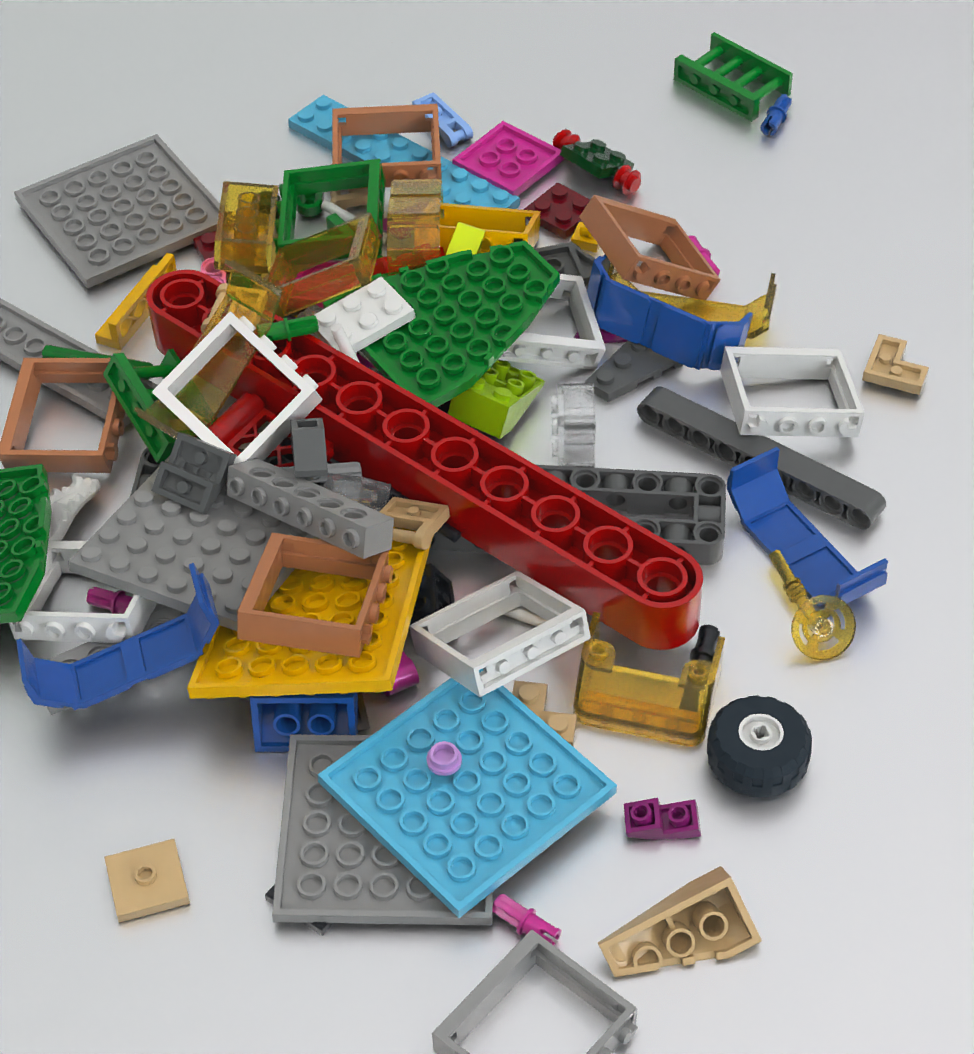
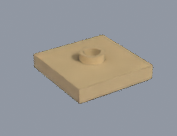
M175 839L104 857L119 923L190 904Z

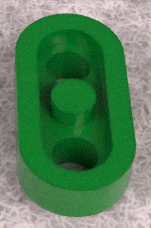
M324 192L298 195L297 212L306 217H314L322 211L321 204L324 201Z

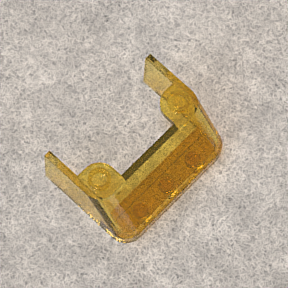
M593 612L589 625L591 639L585 641L582 648L573 701V714H577V721L586 726L683 746H696L702 743L706 737L722 671L725 637H718L712 662L692 660L684 665L681 676L678 678L614 665L615 649L610 643L599 640L600 613Z

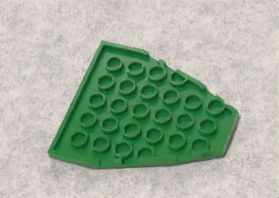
M527 241L513 242L505 246H489L490 252L472 255L471 250L456 252L425 261V267L415 270H409L408 266L399 268L400 274L383 278L414 309L416 318L360 351L385 378L435 407H439L470 389L530 326L560 283V273ZM382 274L372 275L323 302V308H327L382 277Z
M42 464L0 469V624L21 622L45 575L52 509L48 474Z

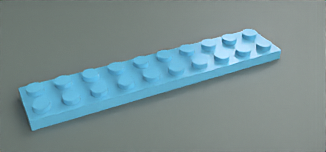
M322 95L288 119L289 128L332 151V109L348 107ZM338 118L339 122H346V118ZM398 133L342 136V156L352 162L380 159L381 163L432 161V151ZM441 157L442 185L400 187L430 204L432 202L508 209H517L520 206V197L496 187L485 179L473 175L466 169L452 164L451 161Z

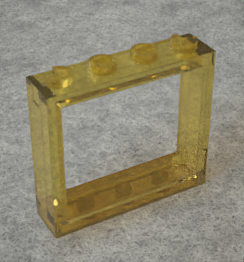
M369 212L279 248L265 288L269 289L270 294L266 309L282 318L371 283L382 239L371 213ZM350 253L345 261L296 279L297 273Z

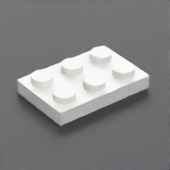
M379 277L314 314L319 325V330L315 334L321 341L340 351L330 330L333 325L340 323L356 353L415 319V311L382 277Z

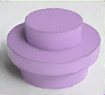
M446 741L433 745L426 758L430 771L440 776L455 773L462 764V755L458 748Z

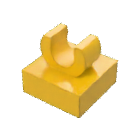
M579 222L571 237V242L582 250L597 253L600 246L584 223Z

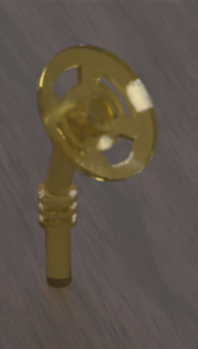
M780 550L770 553L769 558L784 583L782 586L784 591H786L789 600L798 607L791 625V634L796 647L804 655L815 660H830L841 655L850 646L856 631V621L851 608L843 600L831 595H818L808 599L806 597L808 595L807 590L804 589L805 587L801 583L800 578L794 576ZM826 603L824 610H815L813 605ZM838 608L844 616L845 629H841L840 618L835 612ZM830 615H831V616L833 617V619H834V625H833L832 621L828 619V617H829ZM799 624H802L803 635L808 641L806 645L800 637ZM807 626L809 627L810 631L813 632L812 636L809 635ZM833 637L839 640L835 646L827 650H818L819 643L827 642Z

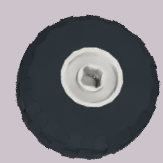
M748 696L733 700L725 707H722L711 722L707 738L708 763L717 779L733 791L751 797H773L794 788L806 774L812 752L811 730H809L804 717L794 707L769 696Z

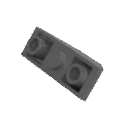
M323 419L290 420L291 450L295 478L301 477L311 481L317 480L321 476H328Z

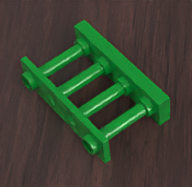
M715 32L711 34L710 51L697 60L693 61L682 54L675 58L673 80L750 122L758 118L760 100L774 90L787 94V97L791 95L793 73ZM715 59L725 63L715 71L704 67ZM735 69L744 73L743 76L734 82L724 77ZM753 80L765 84L755 92L744 88Z
M168 349L160 365L133 367L124 353H113L103 376L157 464L161 463V461H165L171 455L178 433H173L168 423L180 422L181 420L171 410L160 411L154 402L160 400L152 393L154 389H146L140 379L162 377L164 380L181 360L174 349ZM193 379L176 394L175 397L207 428L218 419ZM184 432L200 439L194 432Z

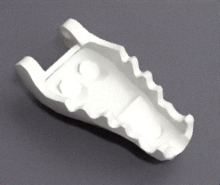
M74 474L72 476V484L69 487H63L62 491L56 488L52 489L50 494L52 513L49 541H61L64 538L78 512L99 492L101 485L97 479L82 478L80 475Z

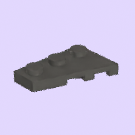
M627 341L585 381V390L610 402L636 389L638 383L648 378L654 380L662 376V371L670 367L676 369L683 365L655 353L652 349L639 343L635 344Z

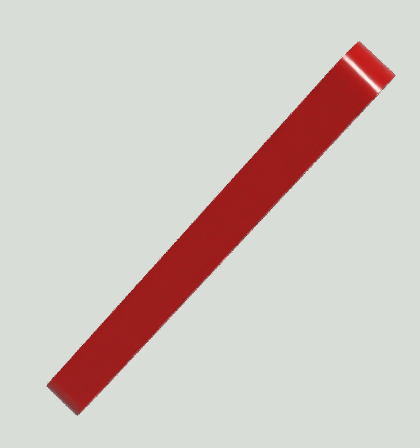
M176 270L160 276L149 286L146 294L155 344L163 355H166L168 349H174L182 361L206 337L201 332V325L204 319L209 317L216 300V290L222 284L221 282L200 271ZM234 299L227 303L221 319L228 314ZM265 308L259 325L283 321V318ZM311 334L292 337L291 341L287 339L272 341L277 347L274 352L280 358L286 354L298 366L295 370L296 373L301 377L307 374L319 385L316 391L323 400L304 419H323L325 439L334 444L335 455L332 457L340 463L359 462L362 470L361 476L381 488L389 485L411 500L447 505L450 517L446 523L459 530L461 537L585 609L587 614L640 646L654 650H668L687 643L695 635L700 621L703 572L699 563L689 553ZM233 336L196 374L235 399H239L244 393L258 395L265 403L264 408L277 416L301 392L298 387L244 337Z

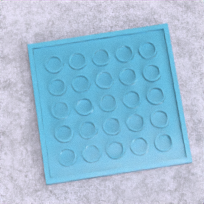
M452 678L318 774L319 784L458 918L462 917L617 793V785L503 685L479 697ZM442 741L454 744L462 755V764L459 770L447 776L434 774L427 766L426 758L429 750L433 745Z

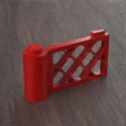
M244 393L208 429L238 457L242 452L237 449L242 444L251 443L260 434L258 429L266 421L271 423L277 415L264 408L265 403L258 395ZM325 439L328 462L335 455L334 444ZM280 443L268 456H277L278 465L274 466H294L293 462L282 464V455L292 454L291 445L281 447Z

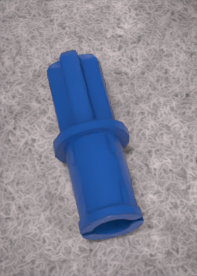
M781 94L774 105L768 108L767 117L760 126L763 134L768 136L771 131L770 136L775 135L779 125L786 120L787 111L792 104V99L788 98L787 94Z

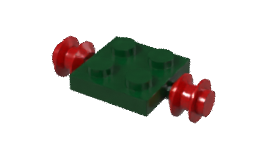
M564 129L555 135L553 146L561 150L560 155L597 178L613 177V187L616 190L622 189L625 195L634 193L639 189L641 173L638 170L632 171L634 163L626 159L625 154L612 151L606 147V143L597 139H592L590 142H580V137L577 134L572 135L568 129Z

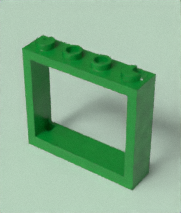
M380 159L284 170L283 184H279L281 200L277 202L280 219H276L278 238H274L276 255L280 254L283 265L382 254L386 179ZM368 187L366 231L294 239L298 195Z

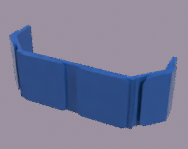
M606 255L599 256L593 261L587 294L598 326L601 329L635 344L639 343L652 349L655 353L697 370L703 368L720 370L725 346L744 347L753 313L749 312L740 321H706L610 279L608 275L610 260ZM734 357L735 361L738 362L739 357Z
M778 447L730 469V475L727 479V490L734 508L740 516V523L772 559L776 560L785 570L786 575L812 603L818 607L826 604L827 608H840L886 584L888 576L886 572L888 560L886 558L857 571L789 500L777 469L780 451Z
M194 563L189 564L196 595L186 614L72 664L34 658L22 639L16 640L21 677L27 695L35 705L53 708H63L66 706L72 707L74 711L80 708L85 709L125 692L141 681L154 679L197 660L204 654L203 648L205 644L210 643L220 624L210 584L205 575L199 573Z

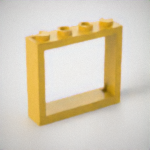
M432 202L415 224L414 248L430 244L431 249L443 247L446 255L458 222L486 230L479 254L490 252L489 246L509 245L514 242V239H523V241H527L534 248L539 239L541 211ZM436 209L444 210V218L436 216ZM526 217H531L528 225H526Z

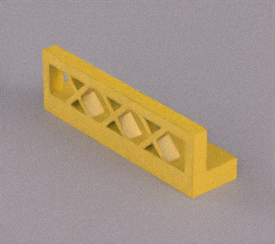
M166 253L157 265L150 267L95 333L96 343L120 351L124 348L150 316L146 300L149 286L160 276L177 270L173 254Z

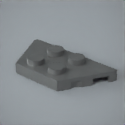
M573 242L535 249L560 274L582 276L585 286H588L593 261L596 258L588 253H584L579 246ZM609 268L608 275L612 279L613 272Z

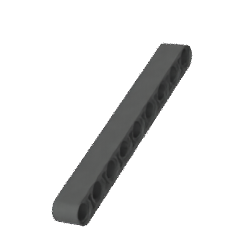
M661 386L654 388L637 407L639 417L648 425L733 467L778 447L780 451L777 469L786 492L856 528L868 529L886 507L885 498L875 489L770 438L758 435H740L735 421Z

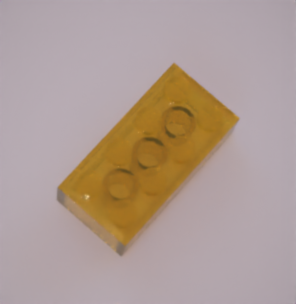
M223 181L215 235L214 269L226 272L243 271L253 274H271L278 209V185Z

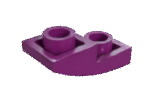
M658 798L623 803L627 837L649 840H672L701 836L698 806L695 799L660 805Z

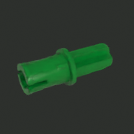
M314 315L287 320L284 317L283 321L257 325L259 338L265 335L271 341L284 339L291 341L292 337L317 333L319 325Z

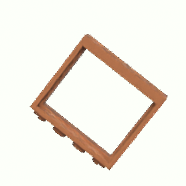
M438 104L332 109V165L342 163V136L431 132L432 161L382 163L386 179L385 187L442 185ZM425 114H433V118H425ZM338 118H346V122H339Z
M593 195L579 216L623 280L701 301L707 300L721 280L674 218L597 195ZM628 237L659 245L672 263L641 255Z
M23 358L0 441V461L4 468L42 464L47 472L111 473L113 462L118 459L119 436L124 434L123 420L125 410L113 391L98 451L24 450L41 384L107 383L103 373L111 358Z
M271 533L237 611L238 639L360 658L364 644L370 645L373 632L372 623L377 624L379 603H384L386 598V583L390 584L392 581L394 568L388 565L389 550L362 559L324 540ZM282 567L371 580L356 624L351 625L265 612L264 609Z

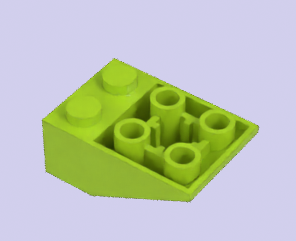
M497 360L470 389L451 399L448 414L467 425L501 439L515 427L544 386L545 381L537 378L536 374L531 371L519 370L510 366L511 364L508 361Z

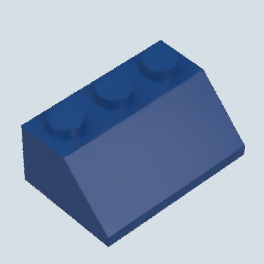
M358 692L347 694L282 695L278 697L250 696L255 752H289L290 734L358 735Z

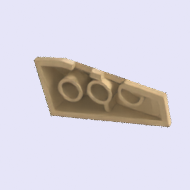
M720 866L676 890L599 941L598 945L614 977L655 971L659 970L660 967L682 964L683 966L695 964V961L716 958V960L728 959L762 942L731 876Z

